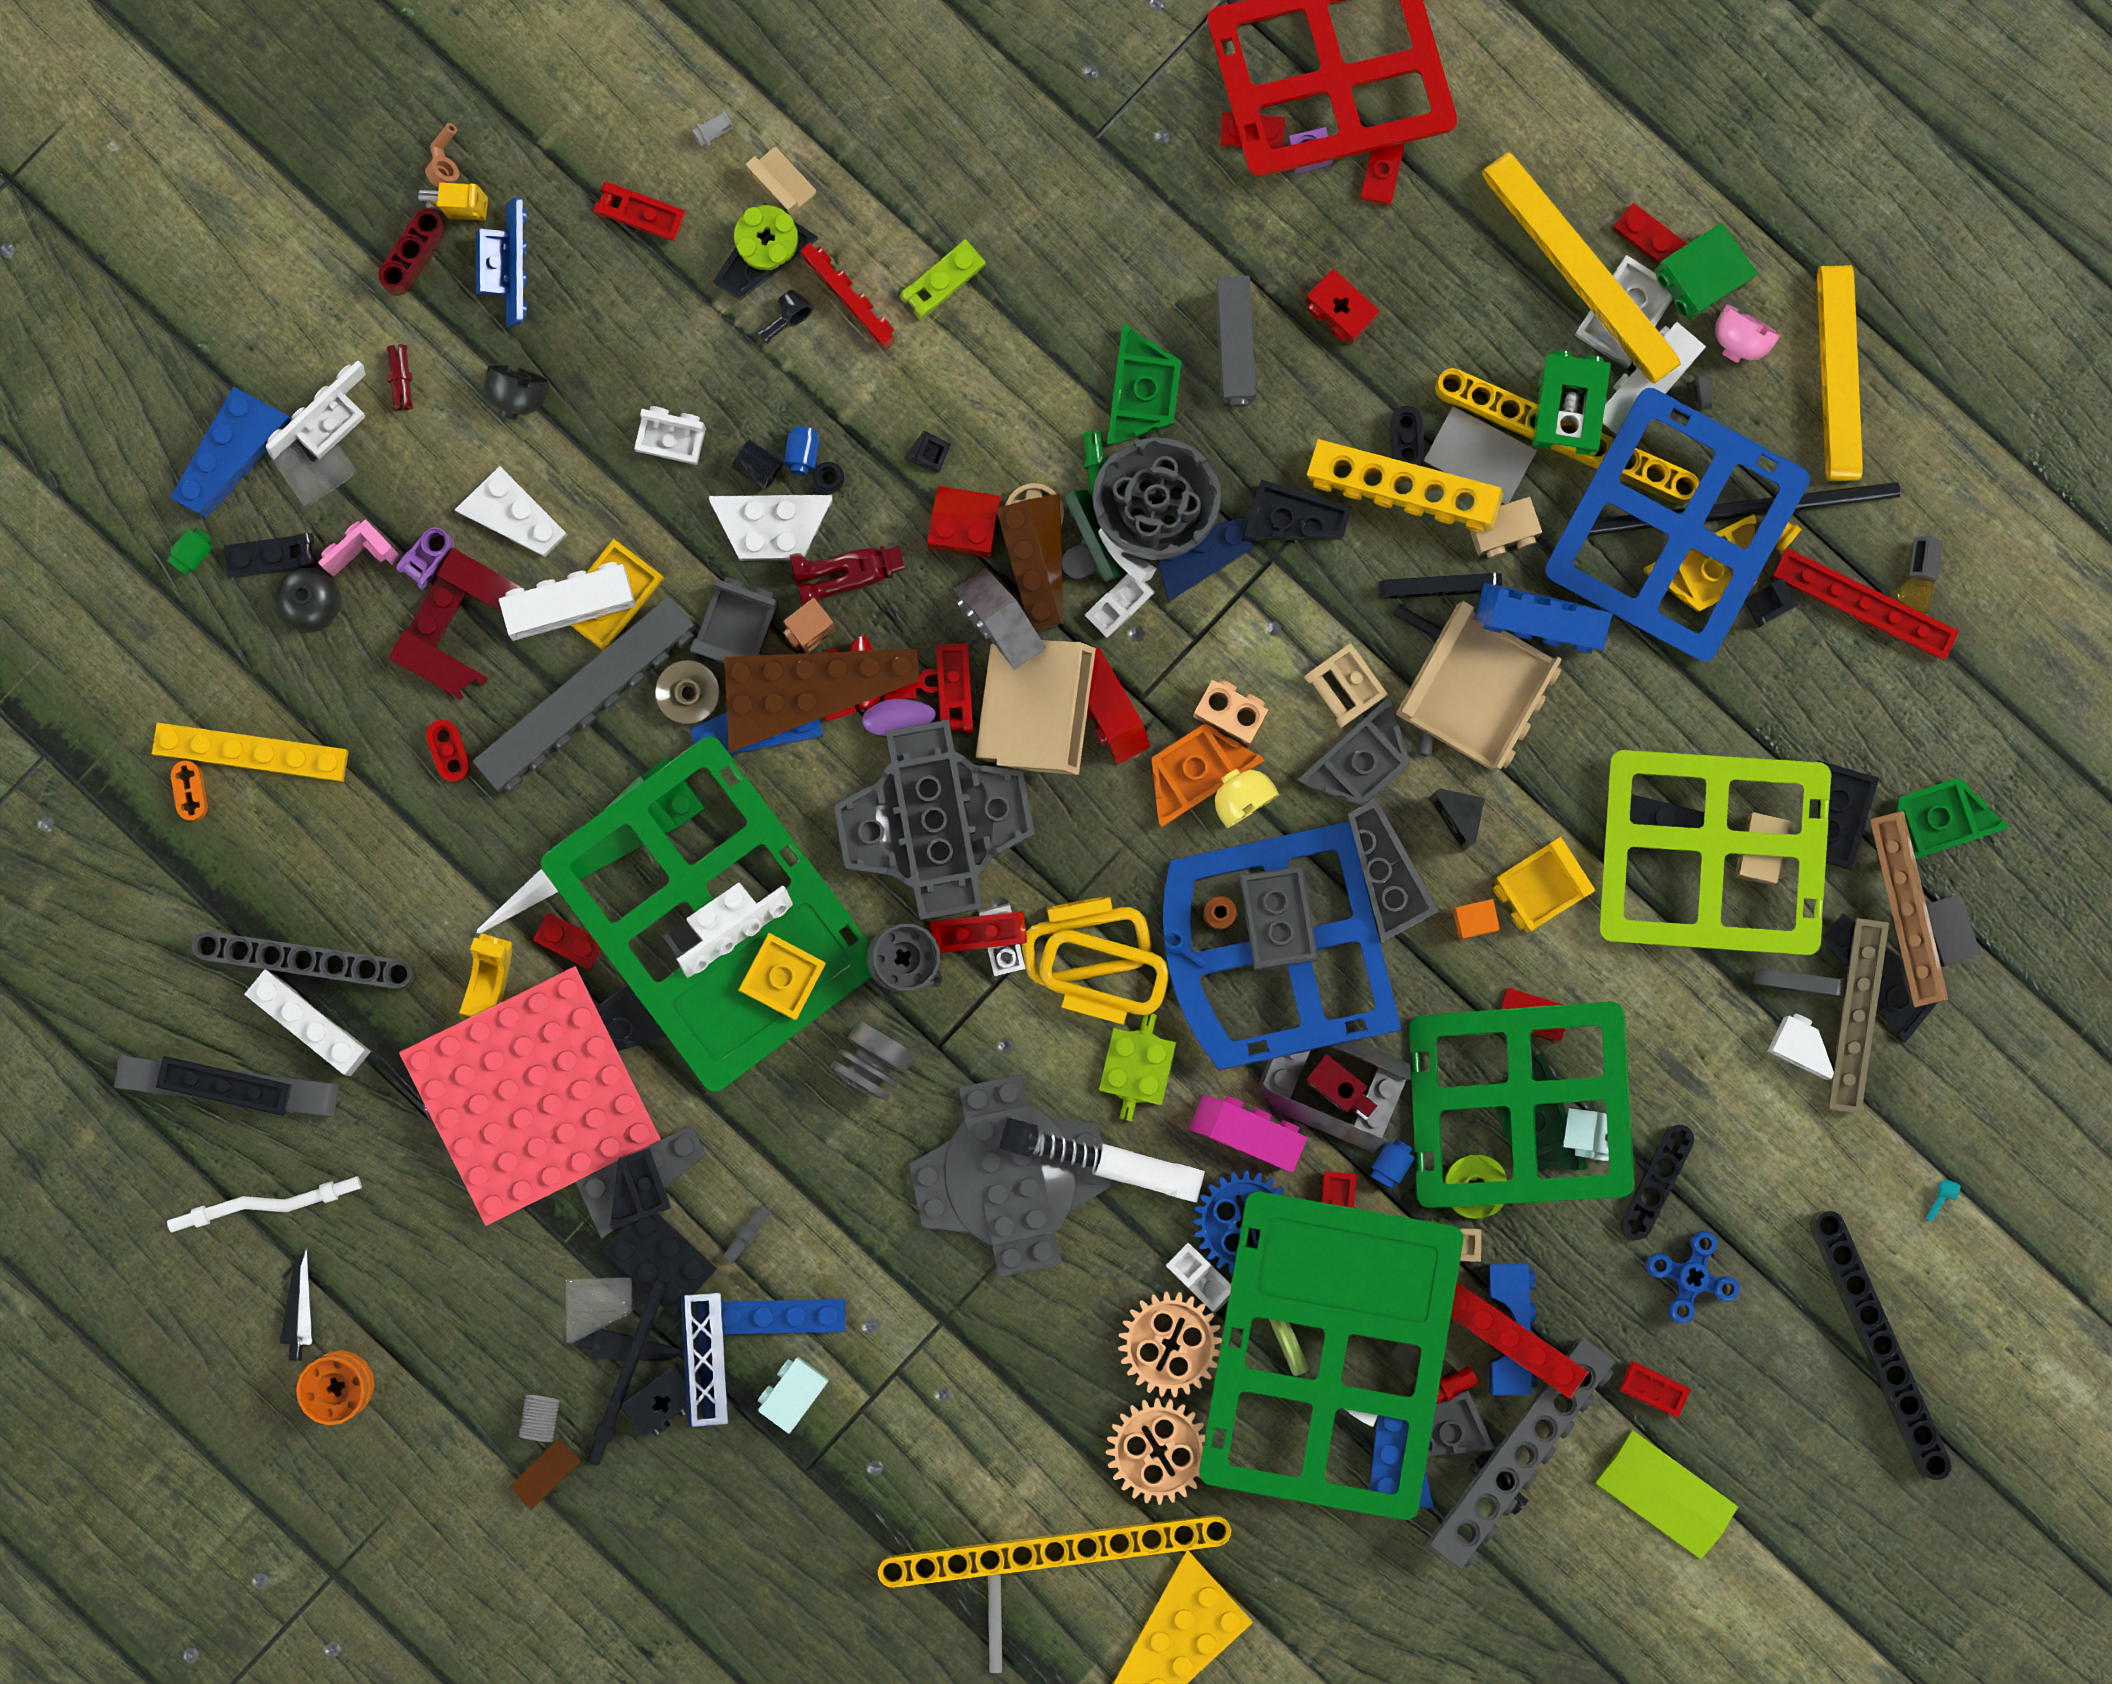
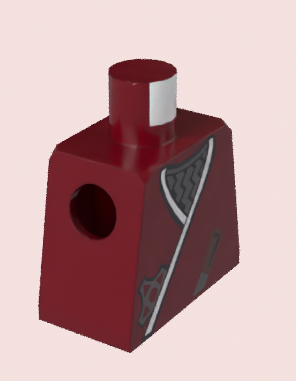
M1327 1054L1306 1079L1305 1084L1346 1115L1352 1109L1363 1119L1367 1120L1378 1106L1363 1094L1367 1086ZM1346 1086L1352 1090V1096L1344 1098L1338 1093V1089Z

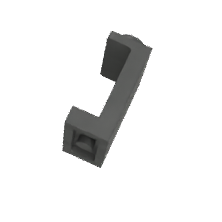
M725 577L724 581L716 579L711 601L697 639L693 640L690 652L692 655L725 666V656L760 655L778 606L777 601L772 599L773 593L761 588H755L754 592L742 588V582L729 577Z

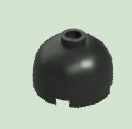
M489 364L484 383L485 396L492 406L500 409V416L517 419L518 414L528 415L537 411L546 397L549 386L548 379L525 369L519 368L518 371L508 370V365Z
M300 568L288 573L280 581L276 590V606L280 617L289 626L301 632H316L327 628L336 614H338L341 608V594L337 584L326 573L315 568Z

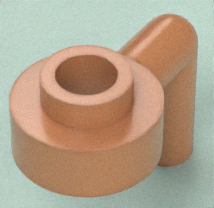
M451 123L445 125L430 145L433 159L426 166L425 172L430 183L436 187H439V182L455 183L459 178L458 167L452 160L445 157L444 154L445 146L457 132L456 126Z

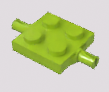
M1155 1014L1143 1016L1140 1031H1125L1113 1028L1099 1091L1115 1094L1123 1100L1119 1117L1122 1120H1125L1128 1109L1126 1120L1132 1122L1136 1103L1149 1102L1161 1106L1163 1104L1177 1043L1160 1039L1152 1034L1157 1017Z

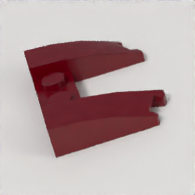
M452 547L436 574L438 578L407 631H403L388 658L453 696L463 699L464 696L460 690L475 680L482 686L488 681V678L436 647L467 594L502 613L499 598L506 597L505 593L510 590L522 587Z

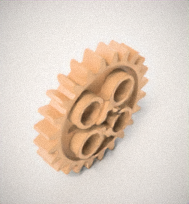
M1164 1292L1163 1301H1159L1152 1294L1151 1305L1148 1306L1141 1300L1139 1301L1142 1308L1140 1313L1133 1309L1130 1310L1131 1315L1135 1318L1133 1322L1126 1320L1122 1322L1129 1328L1128 1333H1119V1337L1127 1340V1344L1119 1346L1118 1350L1128 1353V1356L1124 1357L1121 1363L1132 1364V1367L1127 1372L1128 1376L1138 1373L1139 1377L1137 1378L1136 1385H1140L1146 1380L1148 1382L1147 1392L1149 1393L1157 1386L1159 1387L1161 1397L1164 1396L1166 1389H1171L1173 1397H1177L1178 1388L1182 1387L1188 1395L1190 1394L1189 1384L1193 1383L1199 1389L1202 1388L1199 1378L1203 1376L1210 1380L1212 1377L1207 1371L1208 1367L1217 1368V1363L1212 1358L1213 1356H1219L1220 1351L1214 1348L1215 1344L1222 1342V1338L1214 1337L1213 1333L1220 1329V1325L1210 1326L1209 1322L1215 1315L1213 1313L1205 1316L1202 1314L1206 1306L1204 1303L1196 1308L1193 1307V1296L1184 1303L1182 1302L1181 1292L1177 1293L1175 1300H1171L1169 1293ZM1161 1313L1168 1314L1172 1319L1170 1329L1165 1332L1156 1330L1153 1323L1155 1317ZM1179 1318H1184L1185 1322L1175 1341L1179 1348L1178 1350L1172 1349L1169 1352L1163 1369L1158 1371L1156 1367L1166 1348L1162 1344V1340L1164 1338L1170 1339ZM1190 1327L1199 1329L1201 1333V1340L1194 1346L1185 1344L1183 1340L1185 1330ZM1146 1343H1153L1158 1348V1355L1152 1361H1145L1140 1356V1349ZM1175 1357H1183L1187 1362V1370L1181 1375H1174L1169 1369V1364Z
M1155 1398L1154 1407H1149L1144 1399L1142 1400V1410L1140 1411L1131 1405L1132 1416L1128 1417L1121 1413L1120 1417L1124 1424L1122 1426L1112 1424V1428L1118 1434L1117 1436L1107 1437L1109 1442L1115 1444V1448L1106 1450V1454L1115 1456V1460L1109 1462L1108 1467H1118L1119 1469L1114 1474L1113 1479L1124 1478L1125 1481L1121 1489L1124 1491L1132 1486L1134 1488L1132 1498L1135 1499L1142 1492L1144 1493L1145 1503L1149 1502L1152 1495L1156 1496L1159 1505L1162 1504L1163 1495H1168L1173 1503L1175 1502V1492L1177 1491L1182 1496L1187 1497L1185 1487L1189 1485L1196 1489L1197 1485L1193 1478L1195 1476L1200 1477L1199 1468L1203 1451L1202 1442L1205 1441L1206 1434L1199 1435L1198 1431L1204 1426L1203 1422L1193 1425L1192 1421L1196 1413L1193 1411L1187 1416L1183 1415L1185 1410L1184 1404H1181L1174 1410L1172 1399L1168 1400L1165 1407H1161L1159 1398ZM1165 1419L1172 1423L1173 1431L1168 1437H1159L1155 1433V1425L1158 1421ZM1144 1425L1149 1428L1159 1446H1167V1449L1163 1452L1175 1471L1174 1476L1168 1474L1158 1456H1150L1153 1447L1142 1431ZM1132 1437H1141L1145 1441V1449L1140 1454H1132L1127 1449V1443ZM1177 1448H1185L1190 1453L1189 1461L1184 1465H1176L1172 1461V1453ZM1149 1465H1157L1162 1469V1476L1156 1482H1149L1144 1478L1145 1468Z

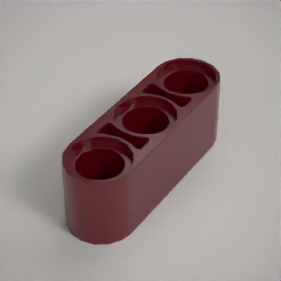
M423 208L414 215L380 267L378 277L382 286L389 294L401 296L411 288L444 237L445 224L435 210ZM425 221H437L434 230L430 232L422 231V225ZM417 246L420 248L416 257H405V251L409 247ZM392 273H402V279L398 284H388V278Z

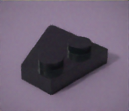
M649 1146L618 1157L610 1222L611 1229L671 1208Z

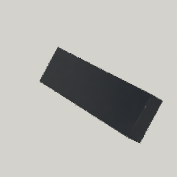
M163 1056L156 1088L284 1116L292 1084Z

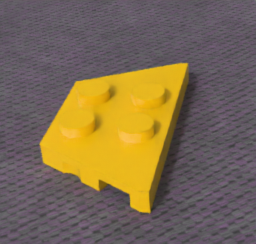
M1753 514L1714 534L1745 549L1749 546L1755 535L1756 517ZM1690 549L1667 590L1699 613L1718 603L1733 572L1729 567L1695 549ZM1656 562L1643 569L1645 574L1649 576Z

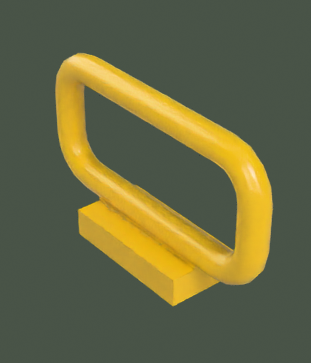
M1109 895L1046 907L1049 921L1031 926L1026 931L1027 943L1022 944V953L1028 976L1035 983L1043 986L1045 985L1039 974L1034 947L1035 940L1042 935L1053 934L1061 930H1073L1120 920H1129L1135 926L1139 949L1151 952V940L1145 917L1138 910L1131 907L1112 909ZM1125 958L1053 972V976L1061 981L1073 982L1134 970L1141 967L1144 963Z
M1074 930L1055 932L1048 939L1039 968V974L1044 985L1054 992L1064 994L1062 1008L1124 1025L1127 1012L1135 1015H1147L1156 1011L1164 999L1169 982V969L1162 957L1152 952ZM1068 942L1154 967L1157 976L1150 999L1144 1003L1136 1002L1056 979L1053 976L1052 967L1058 947L1062 943Z

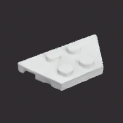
M832 495L709 496L710 503L740 561L790 560L789 555L801 553L805 557L828 508L832 504Z

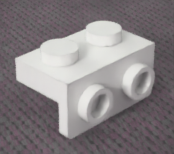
M650 406V410L641 409V423L634 448L636 452L694 465L698 464L706 430L704 423L699 422L700 418L698 416L681 413V417L668 415V410L655 406Z

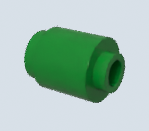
M197 527L193 532L187 528L170 549L169 553L171 555L167 561L182 573L188 575L191 570L195 571L213 549L208 544L212 538Z

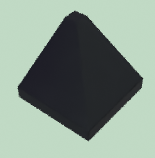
M923 431L906 454L905 460L939 473L951 444L927 431Z

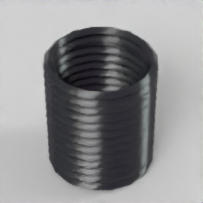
M748 440L735 456L731 466L732 469L734 468L735 471L743 474L748 480L753 481L763 490H766L780 473L783 461L774 457L772 453L769 454L764 448L756 445L754 441Z

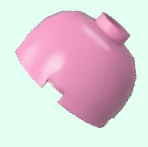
M1725 304L1715 324L1717 342L1725 348L1722 354L1739 363L1741 358L1754 361L1766 356L1773 349L1781 335L1775 333L1774 329L1755 317L1744 313L1739 314L1738 308Z

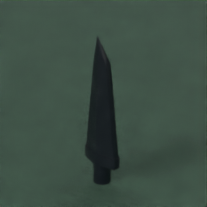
M307 1248L293 1266L282 1334L280 1336V1344H290L289 1361H302L303 1345H313Z
M595 1327L594 1337L577 1335L576 1347L592 1349V1360H625L633 1336ZM646 1340L639 1360L669 1361L683 1355L684 1349Z

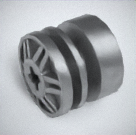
M858 1020L848 1036V1039L858 1047L857 1051L852 1053L840 1049L839 1054L850 1060L848 1066L845 1067L834 1060L830 1067L838 1073L843 1081L869 1097L872 1096L888 1101L891 1094L880 1088V1085L885 1081L896 1088L898 1083L888 1074L889 1070L892 1068L905 1073L916 1054Z

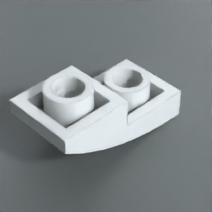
M1008 903L979 910L978 912L980 916L1012 911ZM1020 944L987 948L994 976L1025 969Z

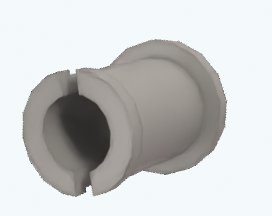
M723 111L718 116L701 125L699 123L695 124L696 128L691 130L700 147L703 145L708 147L711 145L710 141L728 131H732L734 127L728 115Z

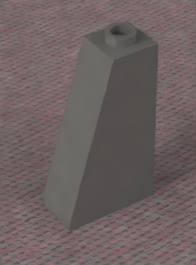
M1250 276L1218 277L1215 301L1222 403H1230V407L1234 408L1246 407L1249 405V402H1254L1256 395Z

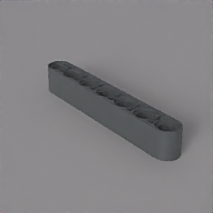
M209 931L197 934L192 941L194 955L199 959L213 963L261 970L266 969L274 972L396 990H406L416 980L414 967L410 963L399 959ZM213 938L216 942V949L212 954L205 955L202 945L205 940ZM245 943L248 947L247 956L242 960H237L234 956V949L238 944ZM276 947L280 952V958L275 964L269 965L266 961V953L269 949ZM308 952L312 957L311 965L301 970L298 967L297 959L300 954ZM340 957L343 960V969L340 973L332 974L329 970V963L333 958ZM366 962H372L375 965V973L369 979H364L361 975V967ZM404 966L407 970V978L404 982L396 984L393 981L392 973L397 967Z
M118 1056L114 1088L209 1100L156 1088L162 1061ZM234 1071L292 1084L286 1111L331 1117L335 1115L339 1088L337 1084Z

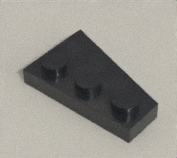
M1261 479L1242 541L1342 540L1352 507Z
M1817 760V762L1828 766L1831 772L1826 863L1852 870L1879 778ZM1818 800V813L1820 819L1821 800Z

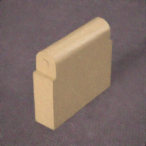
M1041 640L1046 648L1014 670L997 647L991 644L975 758L996 763L998 766L1013 770L1079 775L1096 648L1081 642Z

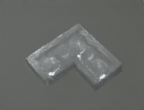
M297 440L284 449L274 460L270 457L305 508H308L358 473L339 445L328 451L320 460L317 459L314 462L311 461Z

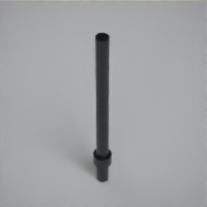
M655 1279L603 1420L596 1426L593 1434L595 1441L587 1460L591 1464H600L607 1443L612 1442L616 1431L613 1427L667 1283L662 1280Z

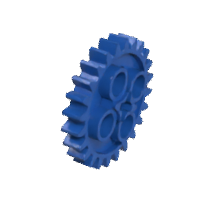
M1244 1171L1240 1180H1238L1235 1172H1231V1182L1228 1183L1220 1176L1219 1183L1221 1187L1217 1189L1209 1184L1208 1188L1212 1195L1210 1197L1200 1195L1201 1200L1206 1204L1204 1207L1194 1208V1210L1202 1214L1200 1219L1192 1220V1223L1201 1225L1202 1229L1194 1233V1237H1204L1205 1240L1199 1245V1249L1209 1247L1211 1251L1206 1259L1210 1260L1217 1256L1219 1258L1217 1268L1220 1269L1225 1263H1228V1270L1231 1274L1234 1271L1237 1251H1228L1224 1245V1240L1231 1233H1236L1240 1236L1241 1228H1237L1236 1222L1241 1220L1236 1196H1242L1245 1207L1247 1197L1253 1192L1260 1191L1280 1195L1284 1189L1283 1186H1280L1273 1190L1271 1188L1273 1178H1269L1265 1183H1262V1176L1259 1172L1254 1180H1250L1248 1171ZM1222 1202H1229L1234 1207V1215L1227 1221L1221 1220L1217 1215V1207ZM1249 1228L1254 1248L1257 1249V1229Z

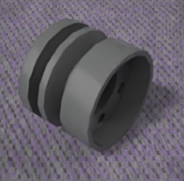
M897 924L881 930L871 940L866 952V965L872 979L880 987L892 992L914 991L926 986L935 977L940 965V950L935 938L926 929L915 924ZM896 951L907 954L908 957L904 959L905 966L903 964H895L894 960L897 958Z

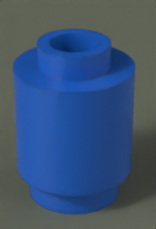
M804 426L793 427L792 433L788 435L783 463L784 466L789 468L790 473L804 476L807 475L808 471L815 470L820 442L817 438V430Z
M1397 1139L1393 1144L1386 1142L1372 1166L1374 1171L1370 1177L1393 1190L1396 1183H1401L1415 1158L1410 1154L1412 1148Z

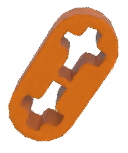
M180 761L173 766L171 771L176 810L183 819L196 822L201 820L208 811L203 774L195 763ZM186 767L189 771L194 772V776L189 779V789H187L186 782L179 779V775L184 773V768ZM188 794H192L194 802L200 803V808L195 809L194 815L184 810V806L189 805Z

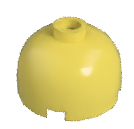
M1235 769L1221 778L1224 784L1216 792L1214 799L1215 809L1222 823H1224L1226 828H1229L1251 815L1252 812L1262 808L1280 794L1273 782L1260 771L1248 770L1240 773L1238 769Z

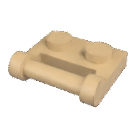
M1351 643L1304 676L1309 685H1314L1337 717L1336 723L1340 728L1345 727L1388 695ZM1328 671L1332 673L1355 705L1349 711H1347L1323 678V675Z

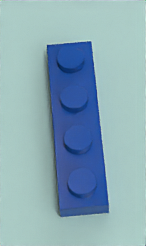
M845 1299L721 1301L723 1334L846 1331Z

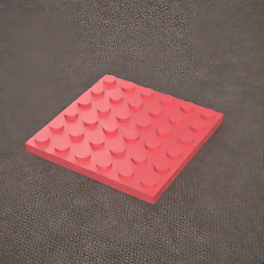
M576 966L399 1051L485 1226L618 1161L620 1156L645 1148L661 1140Z

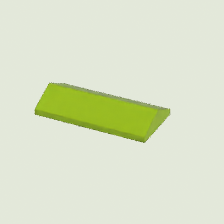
M1633 1430L1630 1431L1594 1482L1699 1559H1702L1722 1536L1738 1508L1736 1504Z

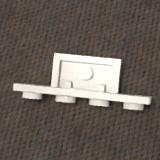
M356 361L352 366L350 364L345 366L337 375V380L329 387L324 386L316 393L314 401L307 408L302 407L298 409L291 417V422L283 430L277 429L268 438L266 449L273 460L296 439L320 460L365 418L364 413L345 395L366 375L363 364Z
M737 883L689 916L687 922L702 942L677 958L686 977L689 978L695 973L702 972L709 963L719 956L729 953L735 945L748 936L758 933L761 927L768 922L784 915L793 905L786 888L781 886L756 904L743 886Z

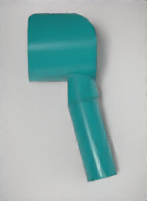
M1950 1180L1941 1181L1938 1186L1936 1201L1925 1218L1933 1222L1946 1198L1957 1199L1961 1186L1957 1182Z

